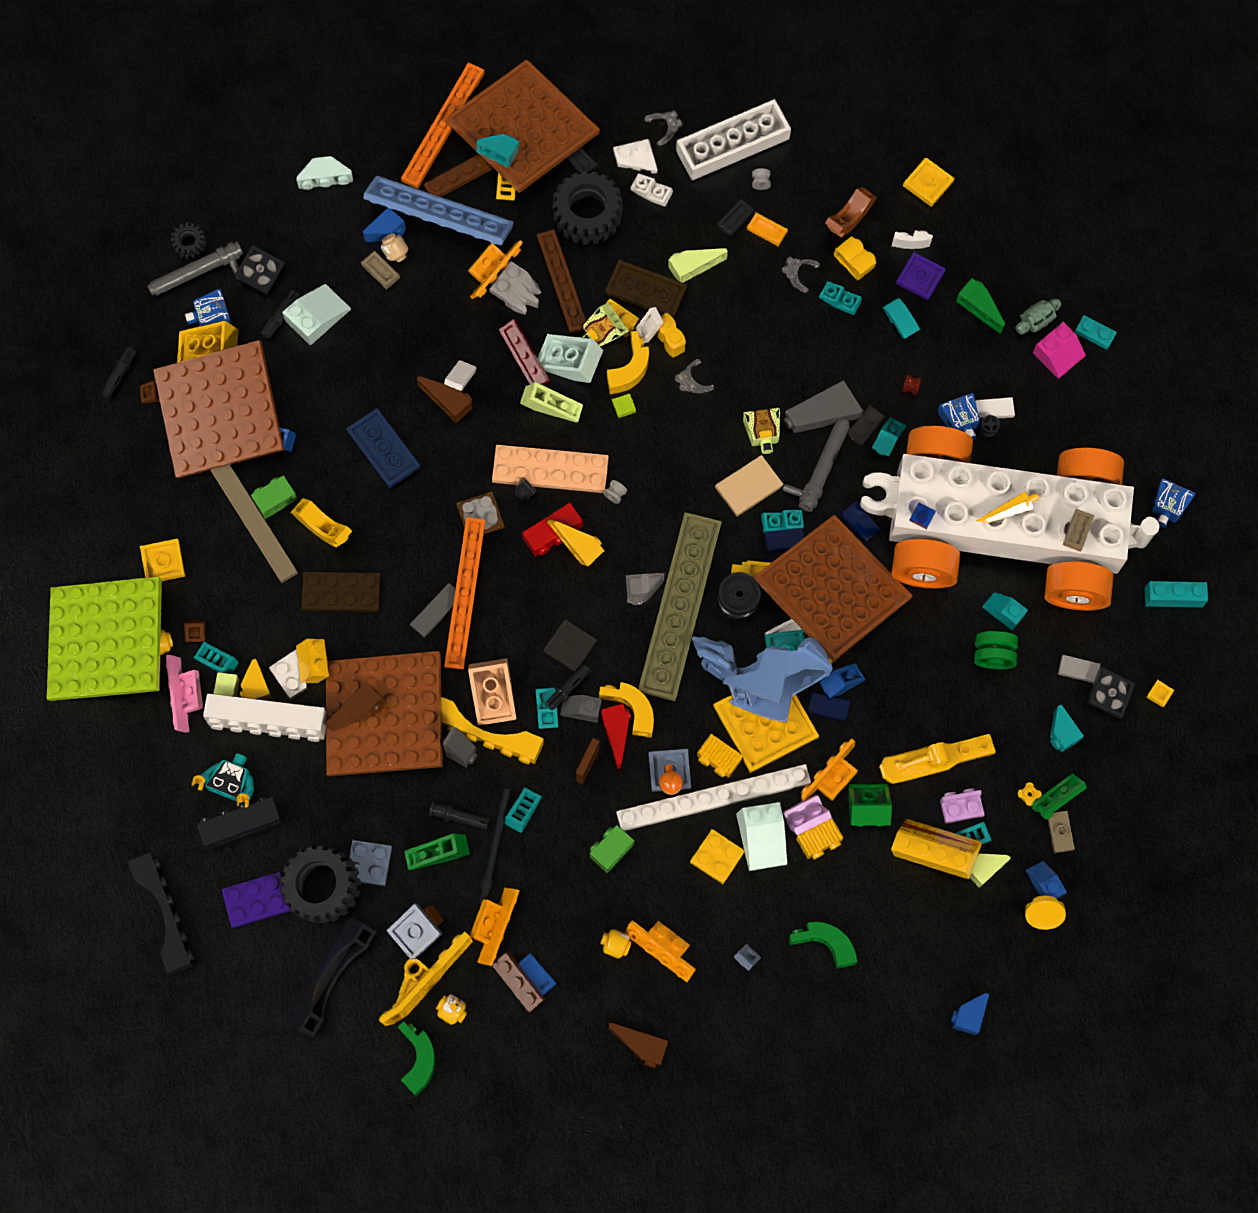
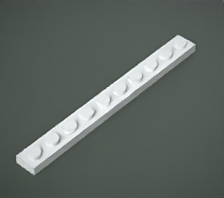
M805 764L620 810L616 813L620 828L626 831L806 786L807 784L810 785L811 781Z

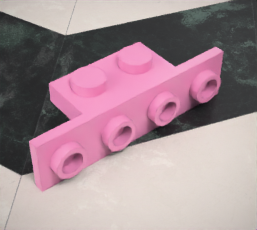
M166 655L173 725L175 730L187 733L189 732L187 713L203 708L199 671L192 670L182 673L181 658Z

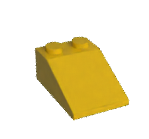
M222 321L179 331L177 363L236 347L238 343V329L228 322Z

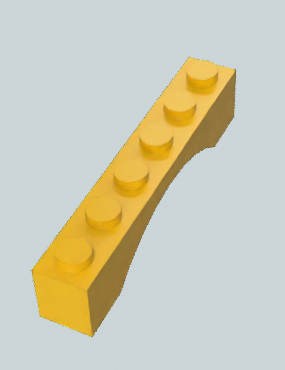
M441 697L442 726L446 727L448 732L454 726L469 741H480L488 749L493 750L496 748L501 750V753L505 756L511 757L513 755L525 764H535L544 744L543 738L526 731L509 735L483 731L466 720L453 701Z

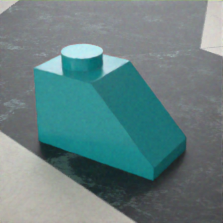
M505 134L478 139L476 152L509 168L519 152V141Z
M890 417L882 427L872 448L881 455L890 456L906 425Z
M995 592L982 606V608L1012 631L1028 611L1013 598Z
M1059 705L1054 711L1050 738L1052 739L1053 747L1056 750L1059 749L1062 753L1078 743L1084 736L1064 707Z

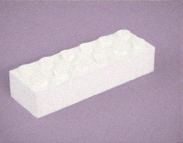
M774 99L677 140L676 151L691 180H694L788 140L791 128Z
M207 694L203 715L208 725L216 730L230 728L233 732L248 730L256 735H261L264 732L269 733L273 737H281V735H288L291 739L305 737L313 742H319V739L325 740V723L328 716L325 709L321 707Z

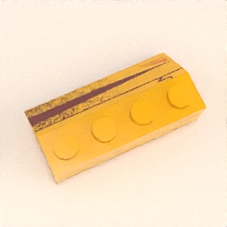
M907 819L898 830L891 850L896 857L970 879L982 842Z

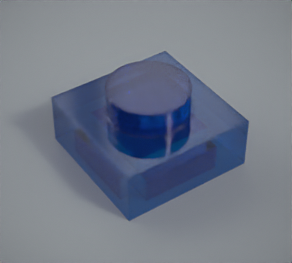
M919 502L909 521L927 530L936 511Z

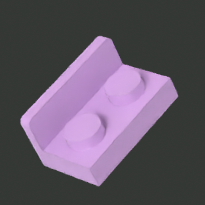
M975 788L964 790L962 794H956V792L944 794L945 797H942L940 803L945 824L984 817L980 798L981 790L975 791Z
M817 795L783 811L789 829L796 835L832 818L830 812L822 806Z

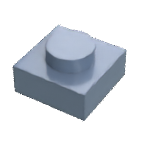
M747 944L734 956L740 965L748 971L761 958Z

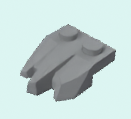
M513 262L509 263L490 288V293L503 300L506 306L516 312L526 315V305L538 308L539 300L534 296V294L541 293L538 284L527 271Z

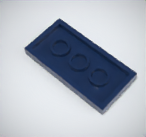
M377 408L346 428L348 434L389 489L420 468V464Z

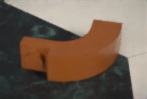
M864 187L856 189L845 207L838 214L829 217L825 224L828 225V228L841 238L844 237L864 217L877 197Z

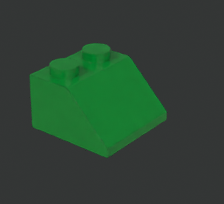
M888 784L848 785L851 825H891L892 803Z

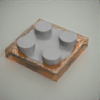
M493 492L456 503L464 528L466 517L484 519L485 527L483 534L504 528Z

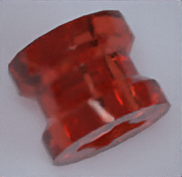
M907 374L902 392L909 391L913 395H917L921 377L914 378Z

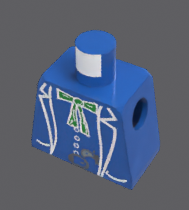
M217 289L194 300L193 303L196 311L185 314L188 325L199 322L200 326H205L222 321L231 324L221 289Z
M973 393L940 404L937 412L947 427L963 431L970 435L972 439L976 437L973 429L978 427L980 419Z
M1162 478L1157 486L1151 510L1152 513L1158 515L1157 521L1159 526L1166 527L1169 520L1176 522L1195 496V493Z

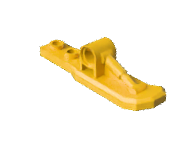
M990 734L953 744L940 742L917 750L884 757L879 768L882 778L891 784L950 770L958 763L995 754V749Z
M465 931L462 935H457L452 941V946L448 950L445 949L438 957L439 960L430 969L417 959L408 960L404 966L405 978L396 1004L380 1017V1022L384 1026H388L405 1018L473 942L471 937ZM419 966L417 973H410L412 967Z

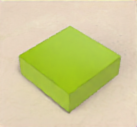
M630 394L612 399L618 418L636 413Z

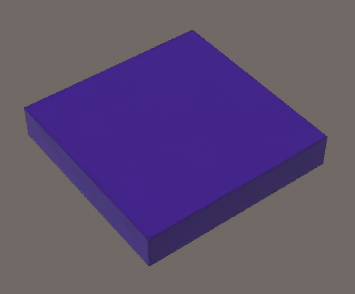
M913 252L896 284L929 300L946 268Z

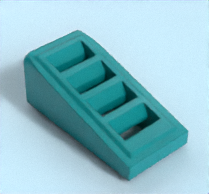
M203 642L194 656V659L218 673L232 674L239 663L231 655L206 642ZM211 650L207 657L204 659L203 657L205 656L207 651Z
M524 788L506 816L505 824L522 833L542 796ZM526 796L527 798L533 800L534 802L531 803V802L525 800L524 797ZM522 803L523 805L529 807V810L521 806L520 804ZM518 810L519 812L525 814V816H522L521 814L517 813L516 811Z
M984 822L954 833L961 836L966 834L967 838H971L970 832H973L976 840L982 842V845L992 841ZM978 829H981L984 836L982 840L977 832Z

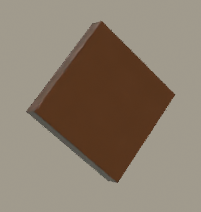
M594 738L591 740L576 771V780L581 784L584 783L600 750V741Z

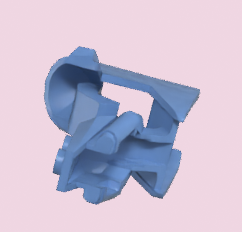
M693 636L692 638L697 654L700 658L704 657L701 663L703 668L723 681V684L729 685L733 696L730 703L745 711L773 721L787 722L791 698L824 677L829 676L833 670L827 652L815 638L811 637L804 639L799 645L798 650L795 651L776 646L766 648L757 655V662L745 668L737 667L736 657L731 645L723 641H712L706 637L699 638Z

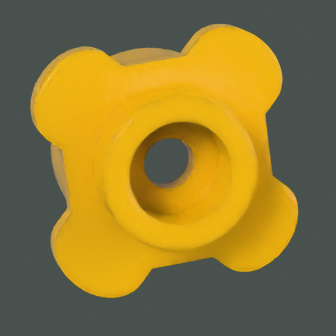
M1030 782L1026 784L1023 790L1018 791V796L1028 806H1032L1033 802L1042 795L1040 791L1034 788L1033 783Z

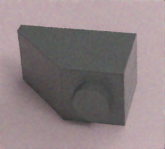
M585 695L568 696V699L562 702L560 716L598 723L602 699Z

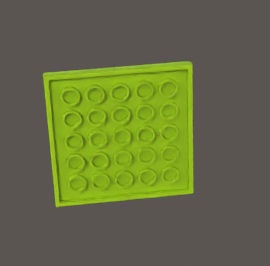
M160 577L51 588L47 700L55 701L159 691L162 579Z

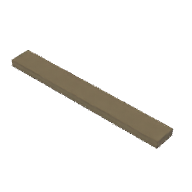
M227 465L210 470L280 582L283 583L297 575L295 567L231 466Z

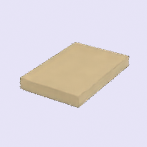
M762 455L715 485L717 491L736 516H739L783 487V483Z

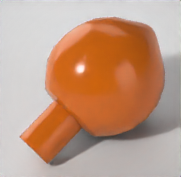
M671 764L665 765L666 772L661 775L659 785L664 793L674 795L682 789L683 779L679 773L673 771Z

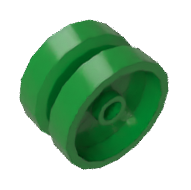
M999 631L981 632L976 635L975 646L979 649L974 655V663L976 665L989 669H1009L1017 665L1018 655L1014 652L1018 648V637L1016 635Z

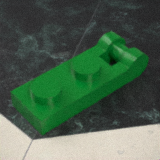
M1072 773L1035 800L1032 804V809L1037 813L1040 812L1043 818L1049 819L1052 817L1053 812L1085 790L1086 784Z

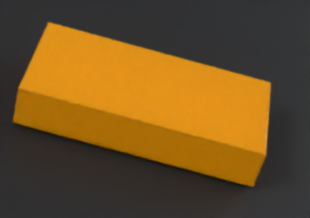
M755 213L747 226V230L777 246L780 245L788 229L758 213Z

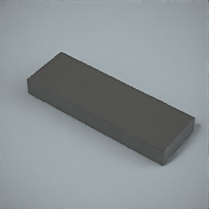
M448 583L411 622L410 626L425 638L453 609L456 589Z

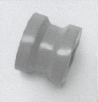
M756 169L752 172V177L754 178L752 186L754 189L764 190L770 187L769 170Z
M612 480L609 489H606L603 494L610 501L618 504L621 501V496L627 493V489L621 483Z

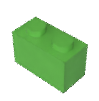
M284 476L272 479L270 484L257 488L251 495L253 502L264 519L297 500L295 492Z
M618 825L614 829L610 827L603 835L605 838L600 843L597 841L590 849V858L607 873L634 845V840Z

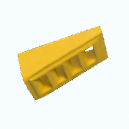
M498 173L496 199L514 201L515 188L513 186L512 188L501 187V184H511L502 180V176ZM508 191L511 192V195H503L500 192Z

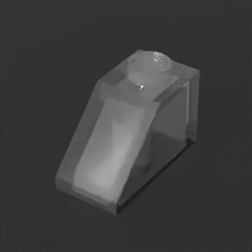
M664 573L626 575L627 603L640 605L643 602H647L664 583Z

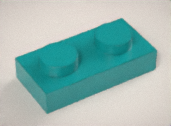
M1084 315L1074 333L1107 350L1117 332Z

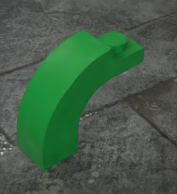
M810 922L806 925L807 931L804 932V929L794 930L788 937L790 945L810 941L825 944L833 954L836 969L856 965L857 963L852 943L842 931L832 925Z
M403 1022L398 1028L414 1045L417 1058L414 1067L401 1081L417 1096L432 1078L435 1068V1052L430 1039L424 1031L417 1036V1029L411 1023L407 1025Z

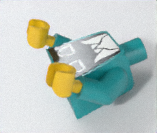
M236 753L232 763L222 760L201 775L195 776L192 781V786L199 784L198 790H202L204 784H206L207 790L236 801L237 806H239V803L245 802V807H248L249 800L254 792L253 777L248 769L243 768L247 758Z

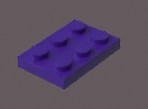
M280 872L222 889L232 928L290 911V907L286 906L283 901L285 896L281 895L280 889L284 888V884L280 883Z

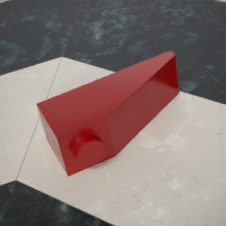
M623 704L601 710L602 721L617 769H620L622 765L629 727L628 720H631L629 709H625Z

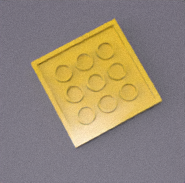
M796 694L791 698L787 722L773 721L738 708L730 703L733 699L732 695L713 704L735 747L743 755L742 759L750 773L819 738Z

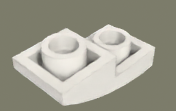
M641 174L637 175L630 188L636 194L662 206L667 204L673 193L672 188L655 182V179Z
M916 230L914 236H909L905 232H895L892 246L906 249L929 247L933 235L925 231Z

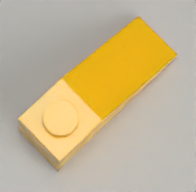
M549 519L547 521L580 564L589 566L604 552L600 546L602 543L597 537L590 536Z

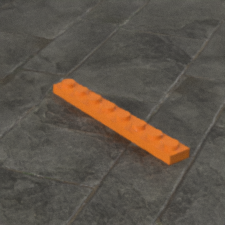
M470 63L467 64L401 177V182L416 189L419 188L453 129L446 122V117L469 101L484 75V69Z
M466 517L444 668L464 670L485 527L484 519Z

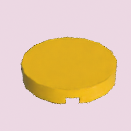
M1040 896L1034 898L1033 902L1026 905L1025 916L1031 926L1037 929L1048 930L1061 925L1065 920L1066 911L1064 904L1057 901V898L1053 896Z

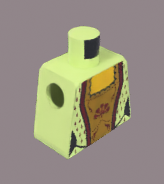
M608 302L599 307L583 325L587 333L582 338L593 339L599 346H602L619 338L629 330Z
M780 409L744 412L743 422L752 446L761 445L763 454L772 453V444L779 441Z

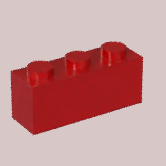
M571 503L522 533L523 540L535 557L539 554L544 555L553 545L563 543L547 523L549 519L581 531L583 521Z

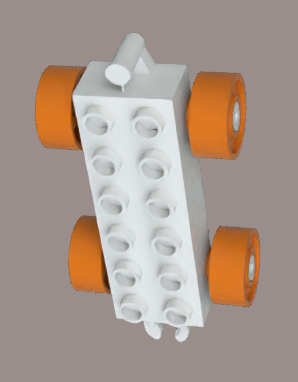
M924 426L910 431L907 452L903 454L897 476H890L885 473H871L864 477L863 486L865 488L880 486L886 491V498L884 500L874 501L870 497L864 496L861 499L860 506L868 513L880 516L886 515L892 518L889 541L899 542L895 545L892 577L901 583L915 587L946 588L955 585L958 578L960 551L1052 564L1047 569L1044 596L1046 601L1067 609L1099 610L1111 604L1113 573L1117 574L1127 561L1128 549L1146 547L1152 537L1159 531V523L1152 517H1147L1140 525L1131 523L1134 487L1122 485L1124 460L1121 456L1103 449L1075 448L1062 452L1059 455L1057 476L971 464L973 439L970 435L950 427ZM1024 491L1028 496L1037 493L1039 496V500L1031 503L1033 509L990 523L976 521ZM1075 509L1094 515L1081 552L1062 545Z

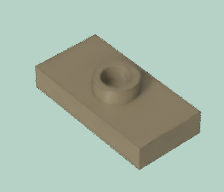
M375 251L361 262V265L386 290L400 278L399 274Z
M1075 509L1062 545L1081 552L1094 515Z
M1055 812L1048 819L1054 853L1073 851L1075 848L1068 812Z

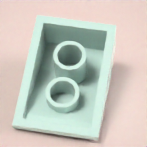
M324 284L294 301L282 313L285 321L311 345L349 312L351 308Z
M547 334L538 360L546 372L574 381L590 383L603 350L593 339Z
M780 802L742 808L736 815L749 871L787 865L784 819Z

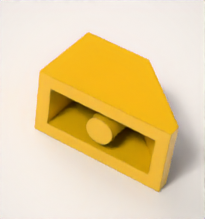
M254 659L241 683L243 691L240 692L241 698L267 701L272 699L259 664Z

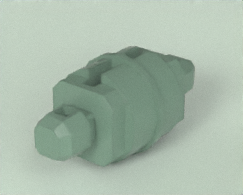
M1052 299L1049 302L1041 300L1035 305L1030 306L1021 315L1022 321L1016 326L1017 332L1019 334H1024L1028 331L1035 333L1043 327L1045 328L1057 316L1055 312L1061 307L1059 299Z

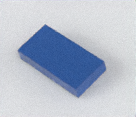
M531 953L518 963L542 995L546 994L556 985V982Z

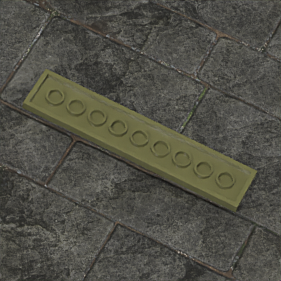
M686 512L684 514L638 688L644 694L676 701L722 521Z

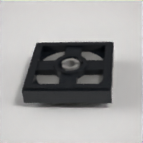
M252 245L234 277L268 294L283 269L285 262Z
M1100 667L1086 703L1121 719L1124 716L1135 683Z

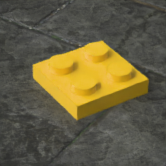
M925 158L906 179L903 186L932 207L954 182V178Z
M178 539L140 546L145 578L160 577L162 581L185 577Z
M712 829L690 863L721 884H724L745 851Z

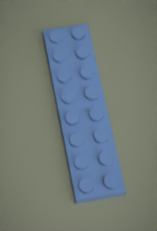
M379 176L374 178L364 192L363 199L369 200L372 203H378L389 209H395L407 215L419 217L424 221L437 223L442 227H449L457 232L466 233L475 238L490 241L493 244L502 245L513 227V221Z

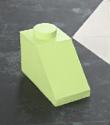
M979 854L970 879L980 888L1009 861L1010 857L1008 855Z

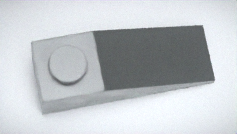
M453 726L443 742L445 753L448 758L467 768L469 763L473 764L477 757L476 747Z

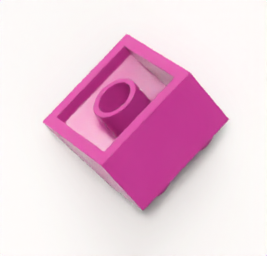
M1064 322L1041 340L1033 351V354L1058 379L1085 357L1077 335Z

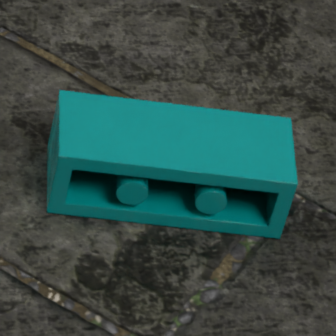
M1150 581L1145 587V606L1203 607L1208 601L1207 582Z

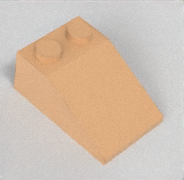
M507 658L469 664L468 671L478 726L515 720L516 712Z

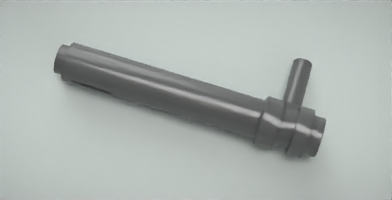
M230 242L226 247L217 248L215 252L155 279L147 286L151 294H156L157 296L221 265L230 264L235 274L239 268L236 260L240 259L243 252L238 242Z
M840 419L835 422L809 483L805 485L804 489L802 490L788 484L784 485L783 491L800 497L799 507L805 511L812 512L818 504L817 500L821 498L822 488L850 428L847 420Z

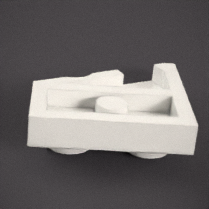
M648 139L613 147L618 167L632 168L639 171L645 169L650 170L651 173H657L656 163Z
M297 650L269 667L291 700L307 690V683L300 682Z

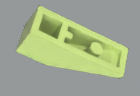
M726 248L675 253L670 257L668 267L676 280L684 283L726 260L728 251Z
M536 382L525 387L520 403L535 411L573 422H578L583 407L582 404Z

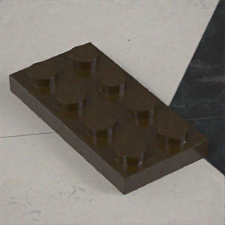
M618 260L605 294L647 310L656 307L659 314L664 315L667 313L674 319L686 292L687 285Z
M303 572L302 611L379 612L380 573Z

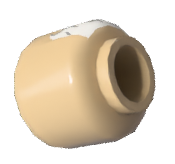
M392 233L382 240L381 249L389 261L396 260V262H400L406 258L405 254L408 252V246L400 235Z

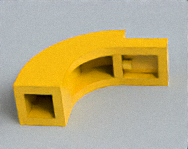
M638 331L631 332L633 358L630 363L622 368L607 370L610 394L621 393L631 389L641 381L646 373L649 348L644 347L643 337H639Z
M303 498L291 511L310 531L336 548L338 545L340 546L346 542L349 537L348 535L352 532L347 526L339 524L326 516L310 500Z
M622 682L620 690L611 685L600 687V699L621 702L631 709L634 715L632 735L652 738L653 710L648 699L640 690Z

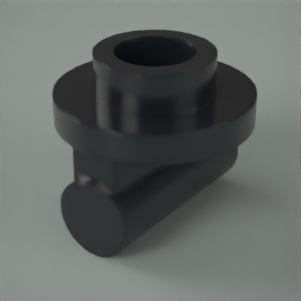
M525 477L521 478L514 487L516 490L515 494L522 500L524 498L529 500L536 493V489Z

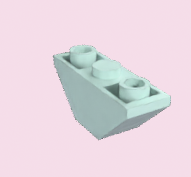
M331 156L312 159L297 176L299 189H311L318 186L328 187L333 184L345 185L353 182L351 170Z

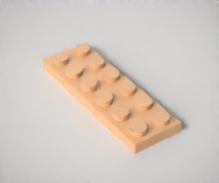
M496 445L492 483L517 485L519 480L525 477L534 487L603 493L606 486L609 455Z

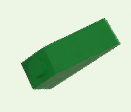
M972 278L958 294L956 302L998 333H1001L1005 322L988 290L980 281H975Z
M451 834L404 851L408 870L454 860L470 854L466 835Z

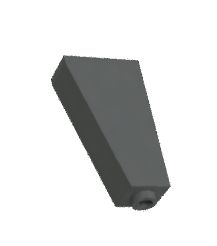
M842 381L787 410L784 423L788 429H792L793 433L834 425L840 419L847 421L858 420L861 418L863 410L846 383Z

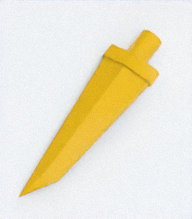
M1024 491L976 521L990 523L1033 509L1031 503L1039 500V496L1037 493L1028 496Z

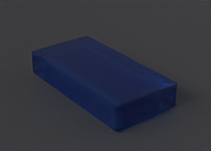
M857 502L853 503L841 514L865 542L869 541L881 530Z
M803 528L765 532L767 552L789 550L804 538Z
M812 693L808 713L846 721L850 701Z

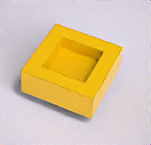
M1157 680L1148 693L1147 698L1164 707L1174 690Z

